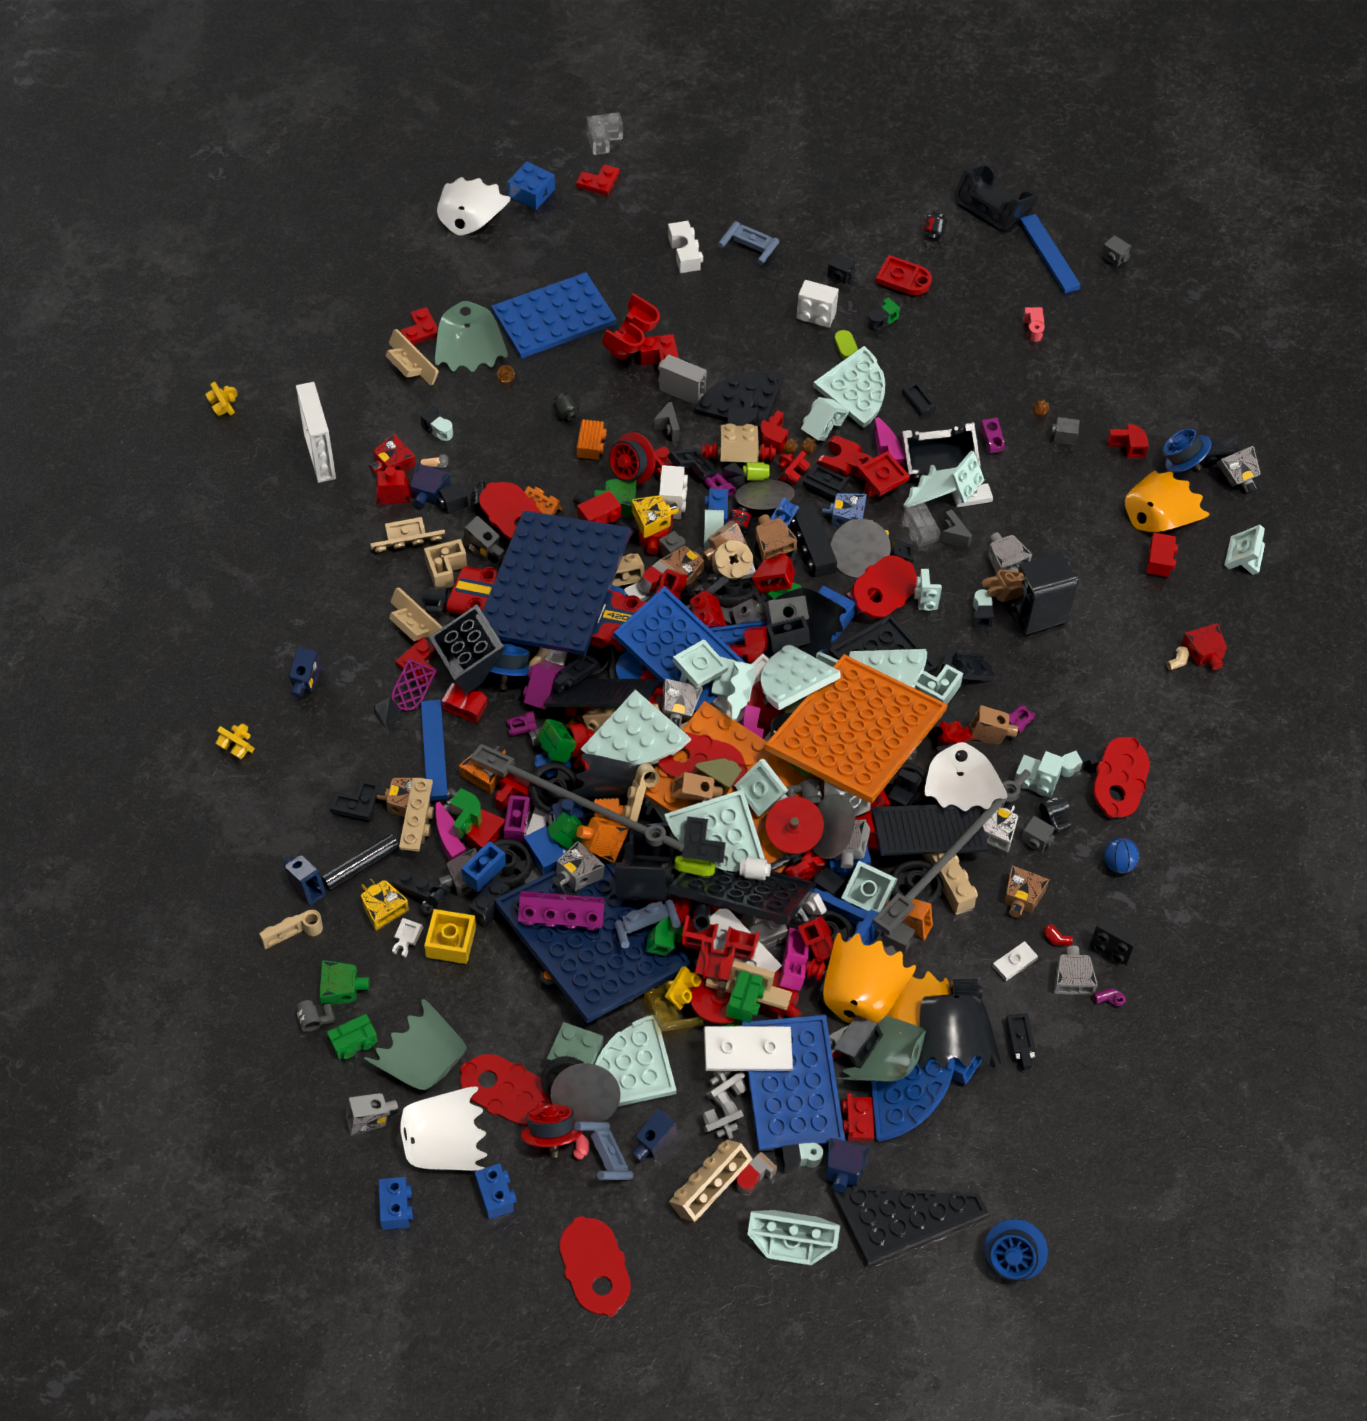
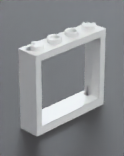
M310 382L296 385L303 432L317 481L320 483L336 479L329 431L315 383Z

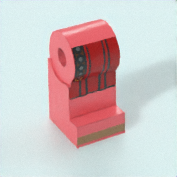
M1025 307L1023 323H1028L1027 337L1032 342H1039L1044 331L1043 309L1039 307Z

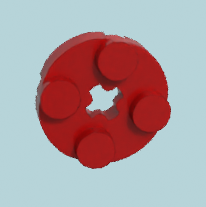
M809 854L800 859L801 863L785 869L784 873L810 880L818 871L821 872L823 870L822 866H825V863L820 856L812 857Z

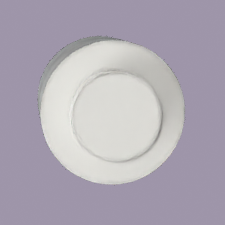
M747 858L741 860L740 876L757 880H765L766 876H770L771 864H767V859Z

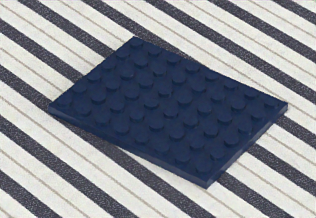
M523 510L482 611L501 641L586 655L632 533L631 528Z
M594 853L592 854L605 865L603 878L576 891L581 896L604 898L602 928L597 930H588L584 926L566 928L564 925L559 924L548 927L544 926L543 923L526 925L522 921H518L520 891L554 894L557 887L553 882V877L557 875L556 869L494 899L495 907L586 1023L676 977L681 967L692 968V962L676 943H674V949L666 956L646 952L648 934L659 922L629 934L626 933L629 947H621L614 925L615 922L618 920L624 921L623 916L646 906L641 900L616 898L615 869L607 859ZM567 883L563 885L565 887L571 888Z

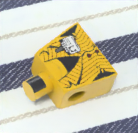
M660 495L632 500V513L644 538L668 528L671 525V515L679 513L676 502L666 505L663 497Z
M372 879L363 882L361 887L365 892L361 894L362 905L376 931L409 911L408 900L387 881H382L375 885Z

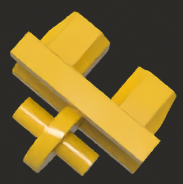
M215 381L210 385L213 389L205 395L211 404L219 400L218 403L212 406L214 412L218 416L226 412L230 416L234 414L235 411L229 401H235L238 394L237 390L234 387L225 386L224 390H222Z
M241 724L238 727L233 725L231 730L235 732L234 734L221 726L217 731L220 735L216 741L218 746L227 750L232 742L236 743L230 753L239 759H242L247 751L250 753L254 751V747L242 740L243 738L249 739L251 736L247 733V725Z
M681 967L674 981L667 982L666 989L668 991L665 998L673 1003L676 1010H681L685 1003H690L692 999L691 989L692 987H699L702 981L697 974L691 973L687 967Z

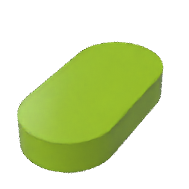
M841 330L835 334V344L840 356L844 360L858 351L854 338L849 331Z
M682 855L675 858L674 867L678 871L700 876H711L715 873V863L682 858Z

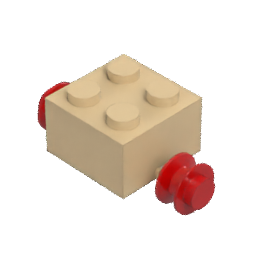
M726 424L721 425L719 449L716 442L712 446H709L706 442V445H702V456H706V460L708 457H712L715 460L719 453L721 461L757 462L759 456L762 462L765 458H769L771 462L772 458H775L776 447H772V444L769 447H765L763 443L759 451L758 426L745 424L744 426Z

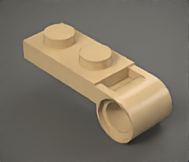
M644 763L638 767L635 780H633L632 786L628 789L627 797L629 799L627 805L623 808L622 816L635 822L638 820L646 787H653L659 782V774L651 764ZM652 772L649 778H644L646 773Z
M308 910L300 915L288 917L281 923L269 926L259 933L264 948L267 949L302 931H305L309 936H317L323 930L321 916L316 910ZM312 921H315V922H316L315 924H312V925L309 924V923L312 922Z

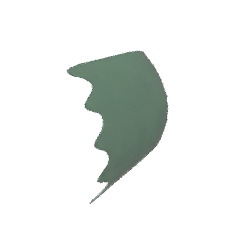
M462 301L443 314L437 333L436 365L445 362L453 372L459 366H465L474 372L482 363L493 367L498 356L507 357V350L499 327L488 309L473 302ZM469 307L471 309L470 315H461V308ZM464 324H470V327L466 328Z
M422 999L423 1016H408L409 1030L405 1033L393 1032L391 1034L393 1046L390 1049L376 1048V1052L380 1057L379 1060L364 1058L401 1081L415 1088L426 1090L449 1073L464 1055L467 1047L433 1006Z
M885 1016L877 1023L883 1036L861 1069L856 1066L845 1069L843 1072L850 1075V1077L835 1079L895 1081L905 1078L912 1072L919 1060L926 1030L908 1022Z

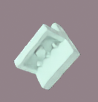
M1257 525L1231 536L1225 560V566L1228 569L1242 565L1252 575L1259 573L1265 543L1262 542L1265 528Z
M705 640L673 656L672 660L682 672L679 682L694 685L696 688L724 674L729 668Z
M765 759L759 760L734 785L738 791L744 790L747 803L758 817L763 816L778 801L787 798L785 793L789 791Z

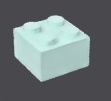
M858 861L841 899L867 911L873 909L879 914L889 900L898 878Z

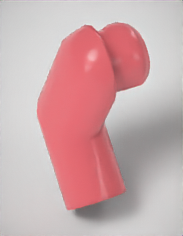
M583 1134L574 1140L576 1149L573 1151V1155L579 1160H582L589 1153V1141Z

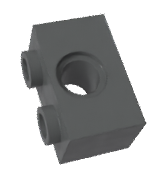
M805 596L763 603L767 625L804 616L805 620L809 619ZM784 608L790 611L789 618L783 615Z

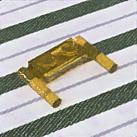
M668 981L645 992L644 998L662 1032L703 1025L701 1017L680 1020L673 1003L665 998Z

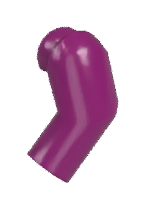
M1113 988L1093 994L1095 1003L1108 1001L1116 1006H1121L1126 1001V997Z

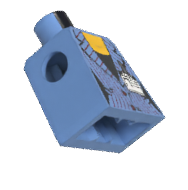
M837 494L835 504L823 503L822 513L831 514V524L839 528L851 520L863 519L866 494Z

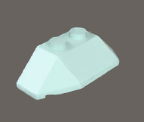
M777 1210L751 1211L748 1236L766 1258L812 1265L837 1249L840 1225L819 1217Z

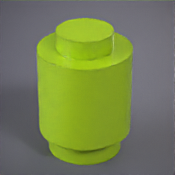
M746 462V466L742 467V470L745 472L746 481H764V479H769V464L764 462Z

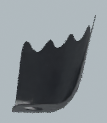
M808 588L794 589L778 596L775 600L799 596L806 597L809 615L806 623L809 628L810 643L797 646L796 648L816 658L819 651L832 648L831 640L833 634L843 631L840 616L846 613L844 607ZM790 611L783 612V615L789 618Z
M582 754V758L587 761L590 768L576 775L585 784L582 788L573 790L572 793L592 802L595 799L603 800L605 798L607 800L609 798L611 800L612 798H618L619 805H623V807L627 805L629 799L627 797L628 789L632 786L640 765L594 754Z
M969 993L923 997L920 1008V1027L925 1029L926 1032L919 1057L920 1069L925 1067L926 1062L931 1057L936 1058L940 1066L945 1068L952 1056L960 1059L966 1067L970 1065L975 1056H980L985 1064L989 1066L992 1053L1001 1064L988 1013L978 995ZM953 995H959L960 997L954 998Z

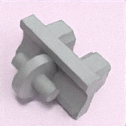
M713 1071L714 1078L710 1080V1083L712 1085L719 1083L720 1085L705 1095L709 1100L713 1098L717 1105L721 1107L722 1104L731 1100L725 1091L727 1088L731 1087L736 1096L747 1090L742 1079L745 1077L744 1073L741 1071L727 1080L726 1077L731 1074L730 1071Z
M733 1101L721 1105L725 1117L720 1119L717 1118L714 1109L702 1113L705 1132L722 1126L723 1129L716 1131L718 1138L726 1135L728 1140L733 1138L732 1131L737 1130L738 1126L736 1123L729 1126L728 1123L744 1116L742 1111L737 1109Z

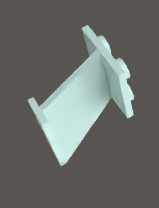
M970 451L956 468L936 471L935 466L931 465L929 474L920 477L919 486L910 489L909 497L903 505L904 508L908 509L956 490L961 502L966 503L984 481L974 451Z
M721 657L729 668L727 672L713 679L711 694L727 697V703L730 705L731 720L736 721L740 709L750 702L756 665Z

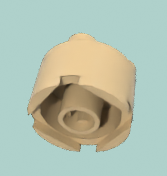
M736 540L723 543L712 555L714 572L726 576L729 580H737L749 572L753 562V554L748 546ZM733 557L736 563L730 564L729 558Z

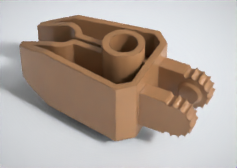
M999 570L995 577L986 578L982 581L984 588H990L987 590L988 596H996L1001 602L1020 598L1025 592L1021 581L1024 580V575L1022 572L1019 573V571Z

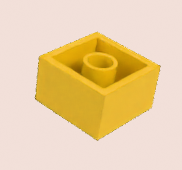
M434 909L425 942L426 958L467 964L476 930L475 916Z

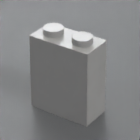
M669 354L665 360L660 362L658 370H660L658 378L659 390L697 405L700 398L706 393L707 370Z

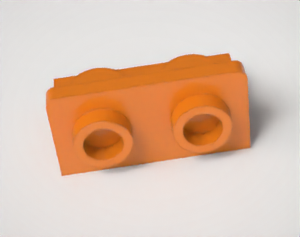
M528 486L525 490L526 495L536 502V506L543 514L555 515L557 510L561 511L563 509L559 505L560 501L551 495L549 498L544 495L545 492L538 487L533 489Z

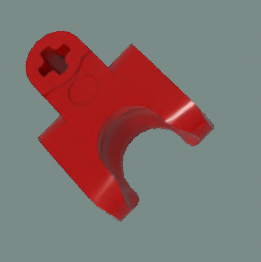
M832 436L828 441V447L832 453L838 456L829 457L822 455L816 463L846 478L848 475L865 480L857 471L858 466L866 463V460L868 462L873 458L868 454L862 453V448L857 443L838 436Z

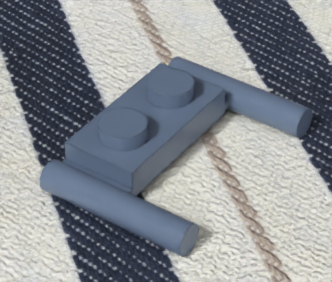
M735 221L719 241L718 246L724 248L730 238L733 237L734 241L762 252L757 263L763 265L778 245L779 239H773Z
M667 900L664 905L661 901L651 903L645 908L629 912L623 916L624 921H616L614 925L621 947H629L626 933L634 932L661 921L668 916L673 927H679L681 922L673 901Z
M608 1122L575 1123L574 1127L577 1131H594L591 1137L607 1170L598 1172L597 1177L599 1180H631L633 1178V1173L628 1171V1166L612 1132L609 1130L610 1124Z

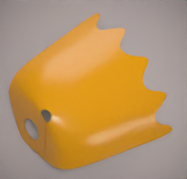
M1153 471L1132 488L1125 499V507L1130 521L1136 529L1141 531H1165L1202 520L1209 516V513L1200 507L1203 496L1194 494L1189 490V481L1174 479L1173 472L1158 474L1156 473L1157 471ZM1152 502L1153 507L1149 506L1147 503ZM1139 512H1143L1147 517L1144 524L1137 521V514Z
M838 933L833 944L824 983L823 996L825 1004L845 1022L851 1023L854 1018H849L843 1013L844 1010H850L856 1016L858 1015L878 1023L888 1014L911 979L916 965L905 968L903 966L902 952L899 951L892 956L887 955L880 940L866 946L862 943L859 933L854 935L848 942H844L841 934ZM856 1000L858 1004L853 1005L850 1002Z
M929 971L926 972L923 979H917L912 976L886 1016L920 1027V1008L923 997L951 994L948 979L944 978L942 982H939Z

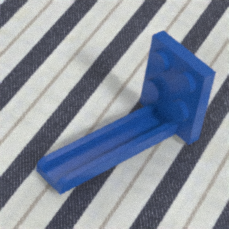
M815 888L813 893H819L827 910L841 913L851 924L857 926L854 935L859 933L864 945L868 946L874 943L879 935V932L875 930L877 927L872 924L873 919L878 915L877 911L871 909L868 912L863 908L859 909L846 900H840L833 897L827 891L823 892Z

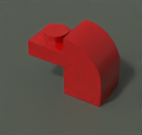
M777 410L774 416H770L768 422L762 420L760 441L761 444L764 443L765 447H769L772 444V447H776V453L780 455L788 443L789 431L781 428L784 413Z
M1127 424L1126 429H1110L1108 447H1126L1127 458H1146L1149 445L1147 435L1143 429L1133 424Z
M767 626L747 628L744 631L745 644L730 646L740 658H744L747 655L748 662L756 660L766 651L769 644Z
M511 773L500 779V790L495 795L496 809L504 812L508 807L509 796L511 795L530 798L529 782Z
M817 917L800 924L798 929L805 945L811 946L817 962L830 958L834 942L830 935L831 930L822 917Z

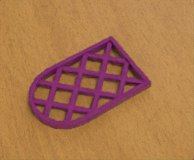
M408 659L392 692L394 702L396 697L401 696L402 702L397 704L400 710L412 711L420 706L437 670ZM412 663H414V664H416V665H419V666L416 667V668H413ZM410 664L411 669L406 671L408 665ZM422 668L423 675L417 677L415 671ZM424 668L430 670L431 672L426 673ZM413 672L414 678L407 680L406 674ZM432 674L430 680L428 681L427 676ZM404 676L405 681L400 683L402 677ZM425 677L427 683L420 685L418 679ZM416 680L417 687L411 689L409 683ZM407 684L408 690L401 692L400 686ZM426 686L424 693H422L421 688ZM419 689L421 695L414 697L412 691ZM410 692L411 699L405 701L403 695ZM421 698L420 701H419V702L417 703V705H416L415 700ZM413 701L414 706L407 708L406 703Z

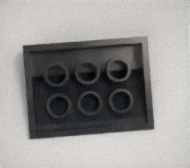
M475 605L429 637L452 677L465 694L482 684L505 650V647L478 605Z

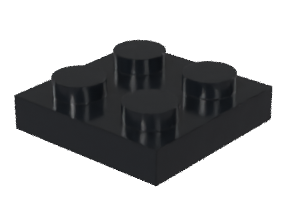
M702 573L696 577V581L685 586L684 591L680 593V599L684 602H690L691 598L703 590L713 595L729 579L717 573Z

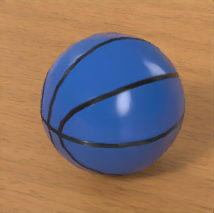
M1123 837L1109 841L1103 852L1105 864L1116 873L1132 871L1140 857L1135 843Z

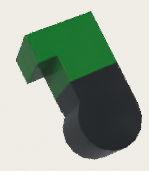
M889 297L883 300L882 307L874 309L869 313L868 327L875 331L886 327L899 318L900 307Z

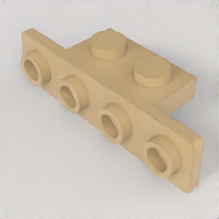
M398 329L393 330L389 344L394 349L387 350L386 357L404 376L420 375L429 385H434L439 371Z
M422 517L385 524L388 540L371 543L370 549L375 550V552H382L387 547L394 546V549L405 547V544L408 543L419 545L423 544L424 540L431 539V542L440 541L442 537H445V530L425 533Z
M400 588L395 589L391 603L398 610L391 612L389 619L405 632L409 638L417 641L422 637H430L443 628Z
M412 779L399 845L401 850L420 851L421 844H424L426 836L429 837L430 824L428 823L429 819H433L434 807L430 805L433 785L431 779Z
M734 960L730 979L725 981L727 984L725 992L732 994L738 972L742 970L749 972L751 975L755 974L764 978L762 985L766 986L763 999L758 998V1002L785 1010L788 1008L792 992L772 986L775 972ZM708 977L705 985L717 989L718 979Z

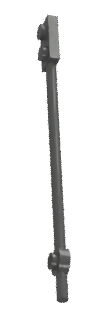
M480 744L470 757L471 763L501 777H505L509 772L642 833L646 837V842L651 846L666 844L679 851H682L684 848L683 843L666 836V830L661 825L646 827L515 767L514 758L488 746Z
M1025 769L1014 781L1003 782L1002 784L1006 792L1012 794L1007 793L1006 799H996L990 808L975 821L905 896L898 893L873 919L872 924L887 935H890L914 910L915 904L911 901L1006 801L1012 802L1019 798L1020 786L1031 775L1030 771Z

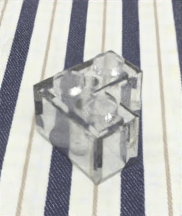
M620 112L587 117V134L593 155L610 153V140L623 139V123Z

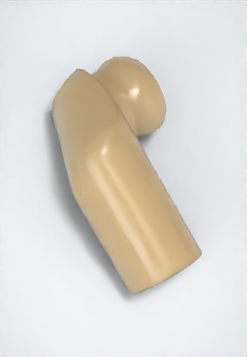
M1178 647L1176 649V659L1167 661L1166 665L1170 671L1186 665L1189 651L1186 647Z
M539 648L537 654L529 662V666L533 667V665L545 660L549 649Z

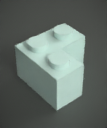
M819 397L813 402L812 410L804 418L801 429L815 439L825 441L833 426H841L850 410L833 399Z
M947 664L937 678L923 671L915 683V689L948 704L961 686L963 673Z
M1047 751L1042 761L1024 755L1016 772L1015 779L1025 769L1029 770L1031 775L1020 787L1051 798L1059 780L1065 758Z

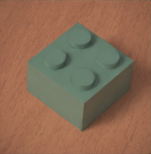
M563 1022L548 1055L547 1064L553 1059L562 1056H571V1058L580 1059L584 1063L595 1064L603 1049V1036ZM559 1066L552 1071L560 1074L563 1069L570 1066Z

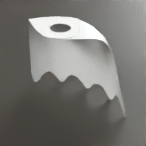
M461 177L454 183H447L444 186L438 203L437 214L442 223L453 233L466 235L485 225L508 204L511 198L501 195L497 184L488 186L480 178L465 181ZM463 206L465 209L461 210L459 207ZM456 219L464 220L465 227L463 229H458L455 226Z
M960 742L943 750L935 756L929 766L925 795L935 797L943 808L952 804L963 811H967L977 805L984 809H989L995 799L1007 798V792L990 761L981 752L967 743ZM959 750H964L968 754L967 759L963 762H959L955 758V754ZM957 772H963L964 774L963 776H958Z
M468 1087L412 1103L403 1109L401 1135L406 1158L410 1164L426 1169H484V1167L477 1166L475 1162L487 1156L486 1153L476 1148L477 1142L486 1135V1132L478 1129L474 1124L475 1118L483 1112V1109L469 1102L471 1096L477 1092L478 1087ZM404 1127L407 1133V1141L404 1137ZM411 1137L415 1139L414 1144H411Z

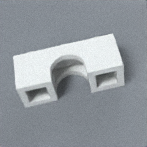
M689 221L668 224V238L671 247L677 248L676 262L680 273L700 270L701 262H703L702 252L698 251V240L694 239V228L690 227Z

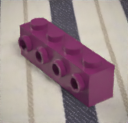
M520 891L518 921H522L523 924L543 923L544 926L548 927L559 924L564 925L566 928L584 926L588 930L602 928L604 898Z

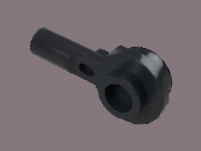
M785 853L779 860L770 863L771 872L786 864L797 865L801 863L800 859L806 853Z

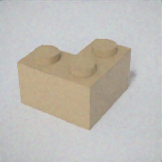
M461 539L424 548L425 562L434 587H453V571L467 566L466 552Z

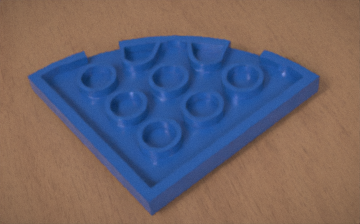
M952 1056L945 1068L940 1066L936 1058L931 1057L923 1069H920L918 1060L912 1072L903 1079L871 1081L876 1135L879 1142L900 1136L912 1130L929 1117L948 1090L953 1076L955 1057Z

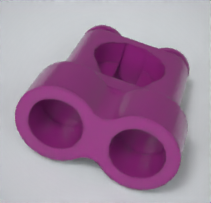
M720 473L705 480V484L709 488L728 489V496L733 495L736 491V488L731 483H728Z
M1023 704L1012 713H1008L1009 724L1018 726L1017 734H1020L1025 729V726L1036 717ZM1022 714L1025 715L1022 719L1018 718Z
M533 711L525 713L526 715L507 719L508 727L510 726L511 728L509 729L510 736L532 732L534 729H537ZM525 723L522 727H513L514 725Z

